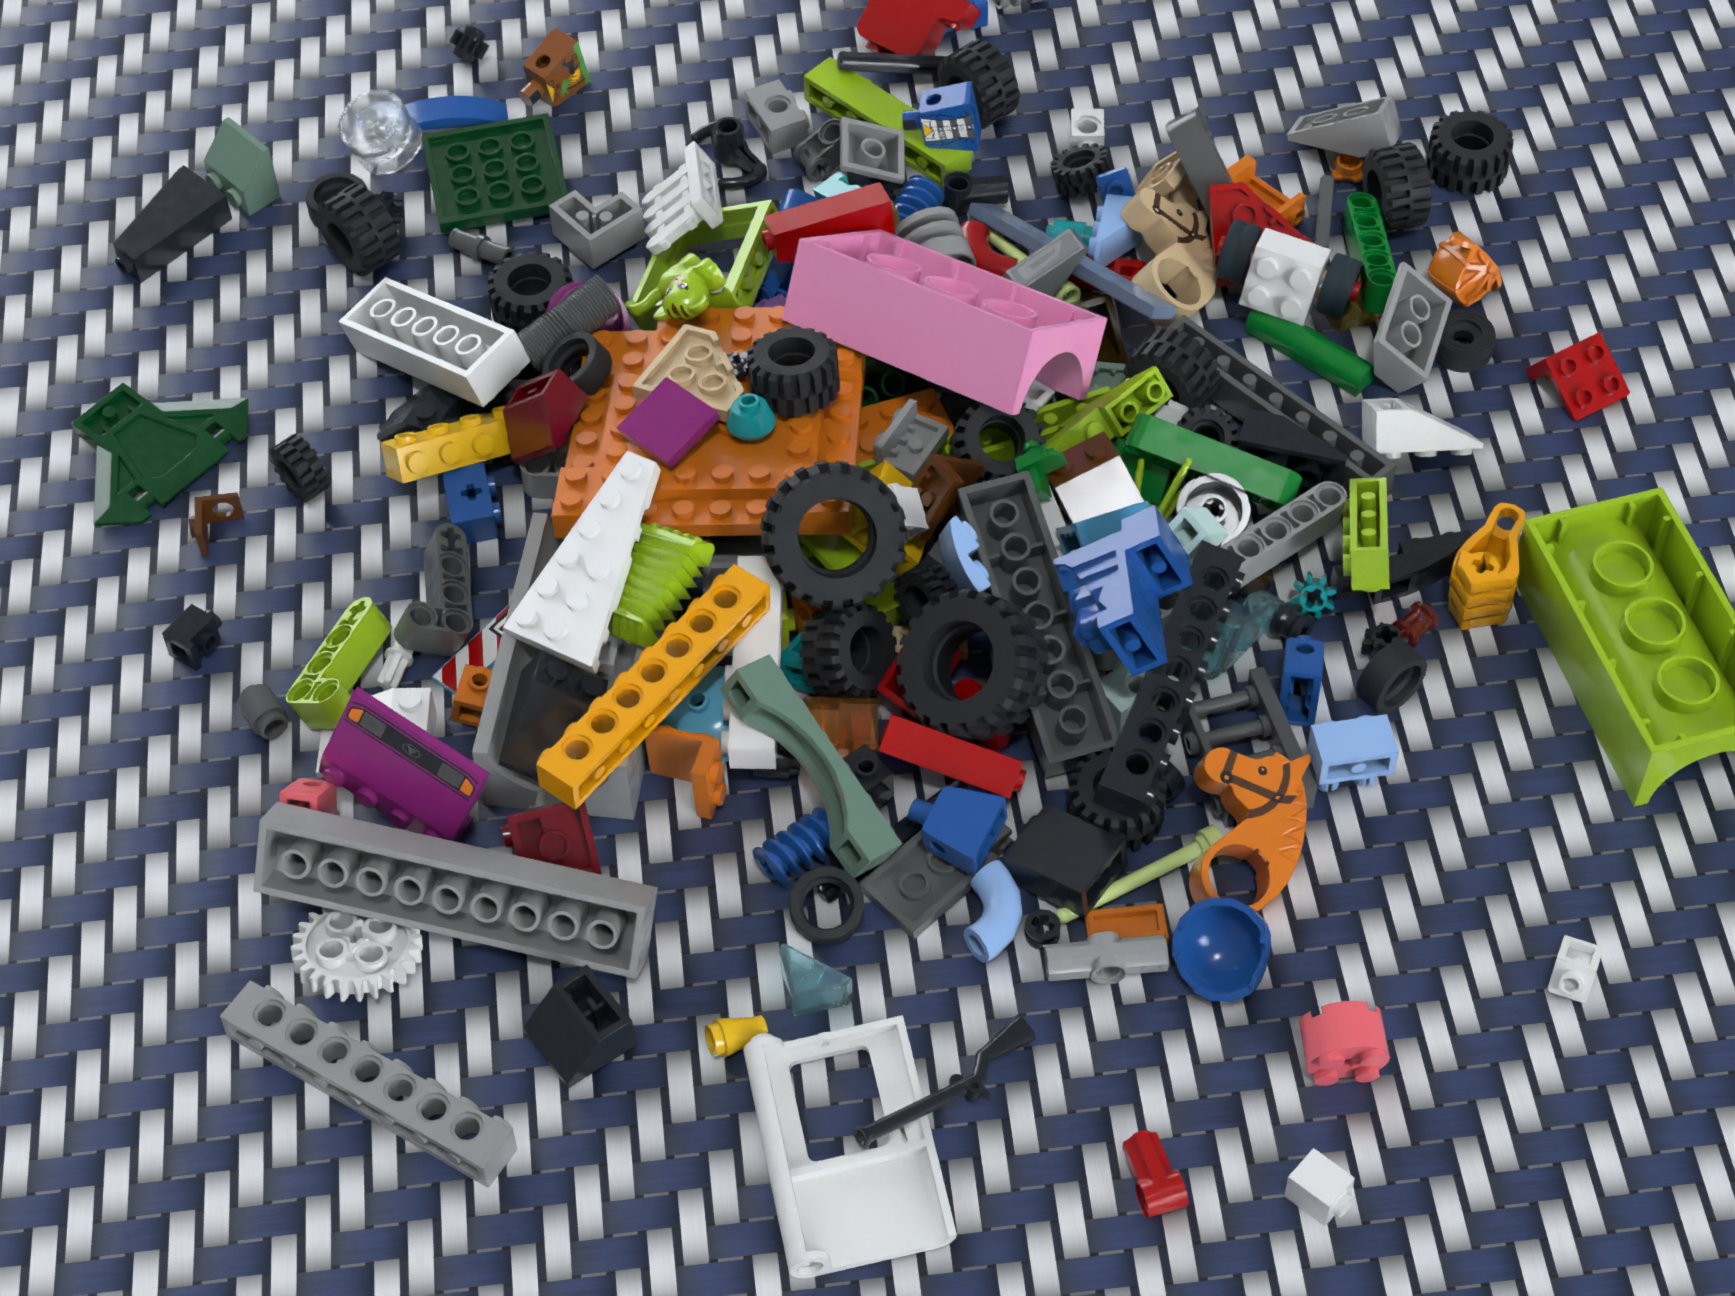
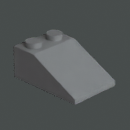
M1391 95L1300 116L1287 133V138L1291 142L1360 158L1366 156L1370 149L1395 145L1402 134V128L1394 97Z

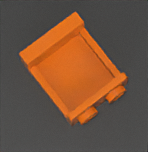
M1246 155L1227 169L1234 183L1244 182L1259 198L1287 219L1293 227L1303 220L1305 216L1306 195L1299 192L1289 199L1255 176L1257 166L1255 159ZM1202 202L1200 205V211L1205 210Z

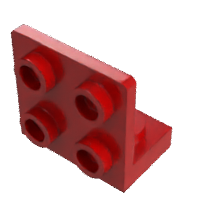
M1600 332L1526 368L1531 381L1543 375L1547 381L1552 380L1573 422L1630 394V390Z

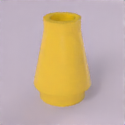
M762 1015L755 1017L715 1018L712 1024L705 1026L706 1043L713 1057L721 1055L723 1058H726L744 1049L752 1037L768 1033L767 1025Z

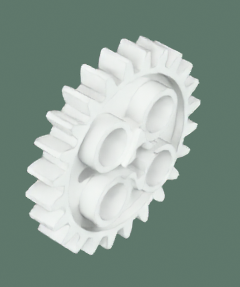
M322 907L321 915L313 912L308 913L309 923L300 922L298 924L299 933L293 934L294 945L291 946L295 973H300L301 983L310 982L313 993L324 988V995L327 999L335 992L340 993L341 1002H344L349 994H355L357 1001L361 1002L364 993L369 992L374 999H377L379 996L378 990L381 988L390 993L394 992V981L405 985L407 983L406 973H416V963L422 961L421 951L423 950L420 929Z

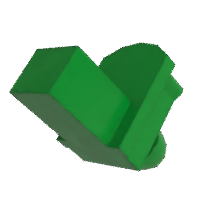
M1028 439L1023 445L1024 454L1015 458L1016 469L1020 473L1029 470L1039 502L1041 503L1052 498L1046 474L1065 466L1066 458L1062 452L1054 451V448L1047 449L1046 444L1040 446L1036 440Z

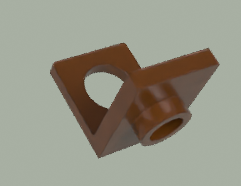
M237 492L194 497L195 516L189 517V529L191 537L197 540L201 556L209 555V523L244 519V512ZM219 503H228L233 506V509L226 513H220L215 511L213 507Z

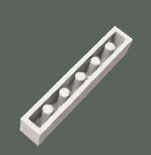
M738 556L737 566L770 585L771 609L727 653V656H733L732 665H725V682L736 669L769 654L780 668L784 586H781L773 575L765 556ZM724 698L723 721H729V731L722 730L721 753L728 754L730 769H776L777 740L759 728L742 721L728 700Z

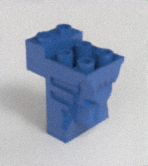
M1155 505L1121 519L1122 530L1054 559V565L1057 569L1062 589L1065 595L1069 594L1070 609L1076 618L1073 630L1074 637L1082 647H1090L1096 654L1114 650L1132 677L1168 662L1158 599L1193 585L1188 554Z

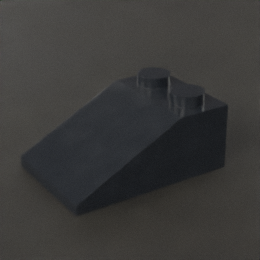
M1247 409L1239 437L1238 449L1298 473L1303 480L1296 498L1322 482L1332 481L1341 486L1343 485L1347 462L1345 454L1283 415Z
M541 650L521 670L498 765L538 781L536 763L541 753L547 748H552L563 737L566 728L571 723L578 722L588 712L591 703L597 697H603L609 680Z

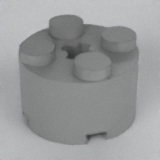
M1221 473L1206 474L1188 482L1181 490L1176 506V516L1184 507H1206L1209 511L1212 508H1217L1219 512L1215 518L1229 533L1218 547L1247 530L1251 511L1248 497L1241 484L1234 478Z

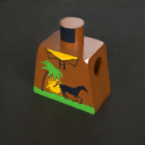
M555 27L524 62L523 69L528 84L518 94L521 100L530 107L539 99L552 107H557L590 82V77L578 41Z

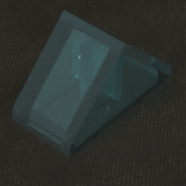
M785 943L779 948L780 967L793 1017L850 1004L853 999L852 978Z

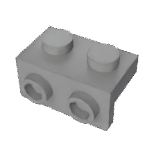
M910 398L903 408H898L895 411L891 425L885 433L880 432L873 446V451L876 452V466L886 460L910 481L914 482L930 454H936L949 436V426L917 414V401Z

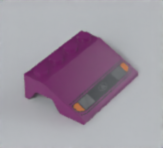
M359 687L353 692L322 754L318 770L327 782L334 784L335 787L342 786L354 794L357 801L363 806L377 809L386 815L395 827L458 842L473 822L474 818L469 816L482 795L490 774Z

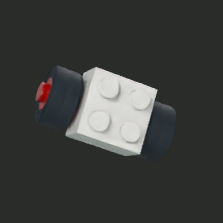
M1240 219L1233 221L1226 237H1221L1216 250V255L1219 258L1215 276L1237 285H1242L1245 281L1239 301L1240 305L1304 326L1313 308L1319 288L1321 290L1316 303V311L1342 319L1350 302H1356L1362 283L1358 282L1362 270V261L1336 253L1327 273L1324 274L1331 249L1269 228H1265L1261 236L1262 228L1260 226Z

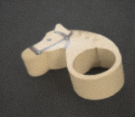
M1142 188L1122 207L1121 215L1131 229L1143 235L1145 242L1156 254V257L1133 277L1132 282L1178 307L1174 319H1149L1154 324L1167 328L1183 315L1190 319L1214 295L1217 277L1215 276L1216 266L1212 252V243L1205 230L1209 216L1206 210L1197 212L1187 202L1175 204L1151 188ZM1161 282L1170 286L1177 296L1176 299L1165 290Z

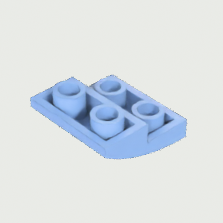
M957 516L947 523L939 535V546L945 569L950 573V581L955 580L957 583L954 586L956 592L961 589L985 592L991 585L987 580L989 574L978 560L972 561L970 558L979 547V544L976 542L978 539L977 534L966 521L961 523Z

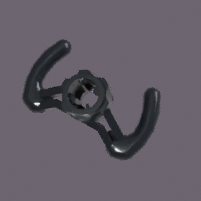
M721 118L718 121L700 127L690 135L691 142L695 141L697 144L712 135L715 159L726 165L738 164L745 171L749 172V174L740 177L718 178L719 190L746 188L760 182L767 176L766 165L749 149L745 140L744 126L736 118Z

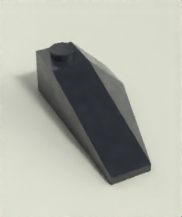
M429 383L391 413L377 433V440L387 441L394 439V436L400 433H416L427 430V427L433 424H449L460 421L461 417L471 413L476 404Z

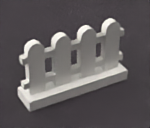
M695 141L684 148L686 163L682 164L679 170L661 184L655 185L653 190L642 200V204L647 208L643 218L649 223L645 229V233L650 238L646 248L653 255H657L662 251L665 252L671 247L673 242L689 230L692 231L696 228L697 224L703 219L712 229L723 222L715 163Z

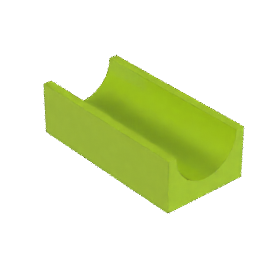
M1660 487L1525 519L1518 545L1519 576L1517 588L1633 806L1647 804L1656 789L1666 779L1685 766L1710 755L1735 751V611L1664 489Z

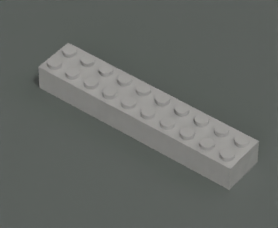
M276 802L259 822L253 891L581 967L587 964L594 970L636 979L648 958L658 887Z

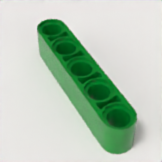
M1355 192L1347 197L1343 232L1350 258L1363 262L1358 282L1362 283L1359 292L1362 306L1368 312L1383 314L1397 272L1376 198L1368 193Z
M1144 413L1136 415L1123 446L1124 450L1137 458H1143L1147 462L1178 473L1184 461L1190 458L1192 464L1187 471L1186 477L1196 479L1210 473L1228 475L1241 484L1249 502L1272 511H1277L1293 501L1303 480L1298 473Z

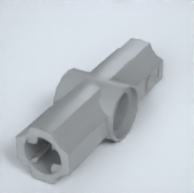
M1104 931L1091 935L1085 942L1044 945L1045 972L1048 981L1091 978L1095 983L1108 985L1121 981L1128 974L1168 971L1169 966L1168 947L1164 935L1121 938L1117 933Z

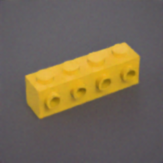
M505 406L493 408L492 412L483 415H466L457 422L433 424L424 431L400 433L395 435L394 439L380 442L387 476L398 482L407 483L511 454L503 416Z

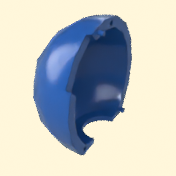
M1211 897L1194 904L1179 919L1172 936V958L1175 959L1181 977L1194 990V993L1210 1001L1232 1002L1250 995L1258 988L1263 979L1270 955L1271 933L1268 924L1255 909L1233 898Z

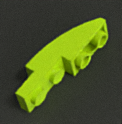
M1152 366L1109 390L1058 426L1060 431L1046 441L1047 449L1054 448V451L1063 452L1105 431L1110 440L1115 436L1122 437L1130 431L1138 413L1150 415L1172 398L1173 394L1157 366Z

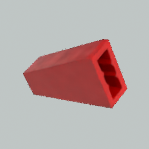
M880 182L764 216L766 230L761 231L766 251L772 250L778 263L795 262L799 239L876 229H881L895 235L891 200Z
M890 712L878 746L880 752L1007 798L1011 797L1013 791L1020 792L1027 771L1021 769L1023 761L966 739L933 730L920 722Z

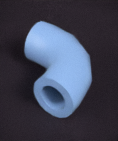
M994 860L985 865L970 882V886L983 903V912L974 924L964 930V938L972 954L983 963L994 959L1013 941L1022 919L1020 889L1009 870L1000 860Z

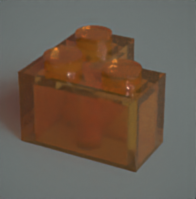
M804 696L803 701L822 730L826 732L838 753L839 749H848V754L864 744L870 749L878 750L880 698Z

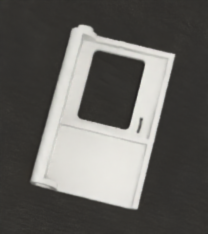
M903 1015L831 1032H822L818 1035L783 1042L780 1038L768 1033L758 1034L752 1037L750 1042L744 1047L743 1052L788 1270L793 1277L811 1278L946 1246L956 1239L957 1233L928 1115L889 1133V1142L882 1147L821 1161H812L807 1154L790 1075L791 1068L796 1064L853 1051L866 1050L870 1054L884 1117L923 1098Z

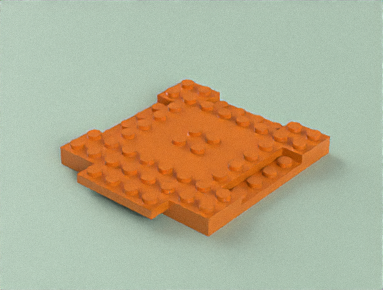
M742 306L739 308L708 307L707 311L699 314L694 319L684 322L676 320L658 321L656 331L600 330L592 332L591 335L610 352L612 366L605 383L596 393L589 396L582 408L580 420L573 424L565 467L560 468L551 513L555 538H566L626 451L656 462L661 470L650 507L644 511L641 523L651 525L653 522H656L659 526H668L674 530H679L680 533H689L691 536L762 535L760 525L761 518L764 517L767 509L765 505L769 497H773L778 490L777 486L783 479L788 480L792 477L794 471L801 467L808 468L814 466L815 462L826 461L827 463L844 461L857 466L867 355L835 342L838 355L840 391L837 392V397L834 401H829V406L824 409L819 408L813 414H802L800 417H795L794 415L782 417L775 413L776 425L766 437L755 441L738 439L728 431L726 422L718 420L670 469L622 436L617 426L643 401L633 396L632 385L684 324L715 331L723 352H726V354L738 352L740 356L742 352H747L749 347L753 346V342L757 338H763V334L775 332L777 329L784 327L788 329L798 326L782 320L785 306ZM588 355L582 357L581 367L586 362ZM747 373L746 377L737 379L738 382L740 381L745 394L750 393L749 376ZM839 499L826 500L816 504L804 515L799 526L798 535L851 534L853 504Z

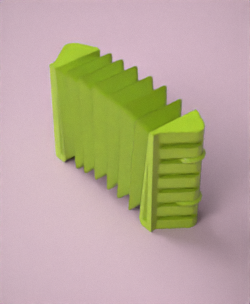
M653 522L651 525L640 524L642 528L639 538L640 542L634 543V551L631 552L633 560L617 610L612 612L608 625L609 635L644 648L652 646L659 640L655 630L665 631L666 628L663 620H675L672 611L683 610L679 600L691 599L686 588L697 587L692 577H703L697 567H709L714 553V545L712 543L703 541L697 536L692 537L689 533H680L679 530H674L668 526H659L656 522Z

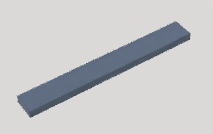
M970 204L967 213L970 217L1033 253L1055 239L995 204ZM1087 256L1083 257L1071 273L1149 319H1174L1178 307Z

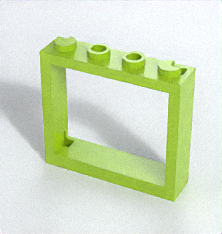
M772 199L722 207L723 222L712 229L703 219L697 224L696 228L692 231L689 230L673 242L671 247L665 252L662 251L657 255H652L632 300L637 303L641 302L658 286L661 274L685 257L690 246L745 237L722 292L709 293V307H752L774 255L772 250L766 251L761 236V231L766 230L764 216L779 212ZM663 299L649 312L638 317L632 316L641 330H657L658 321L654 320L653 316L662 306Z

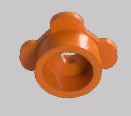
M1341 153L1333 159L1335 169L1332 170L1331 176H1334L1335 180L1345 182H1361L1363 180L1362 169L1364 160L1362 157L1359 158Z

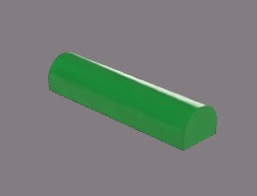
M1252 309L1246 320V332L1355 397L1376 378L1373 364L1305 324L1302 326Z

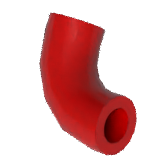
M969 220L961 224L964 239L968 241L974 254L976 267L1002 277L1007 270L1018 264V258L998 254L990 248V231L983 223Z

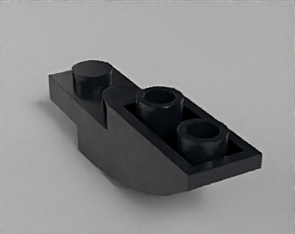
M1470 530L1446 532L1442 535L1412 538L1399 542L1397 554L1389 556L1390 589H1380L1376 592L1352 590L1351 576L1343 575V563L1334 565L1330 587H1337V593L1332 595L1333 599L1369 593L1374 605L1420 591L1441 580L1452 571L1456 554L1472 536Z

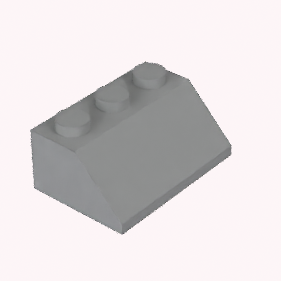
M1405 261L1399 264L1373 342L1374 375L1398 394L1428 380L1453 302Z

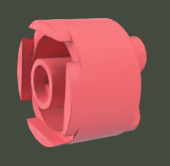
M1341 1001L1321 1006L1322 1014L1311 1018L1310 1012L1302 1016L1299 1026L1307 1071L1314 1077L1316 1085H1332L1337 1083L1339 1078L1355 1077L1357 1082L1362 1083L1371 1082L1380 1077L1379 1070L1389 1062L1390 1056L1379 1007L1376 1006L1375 1010L1372 1011L1369 1010L1368 1002Z

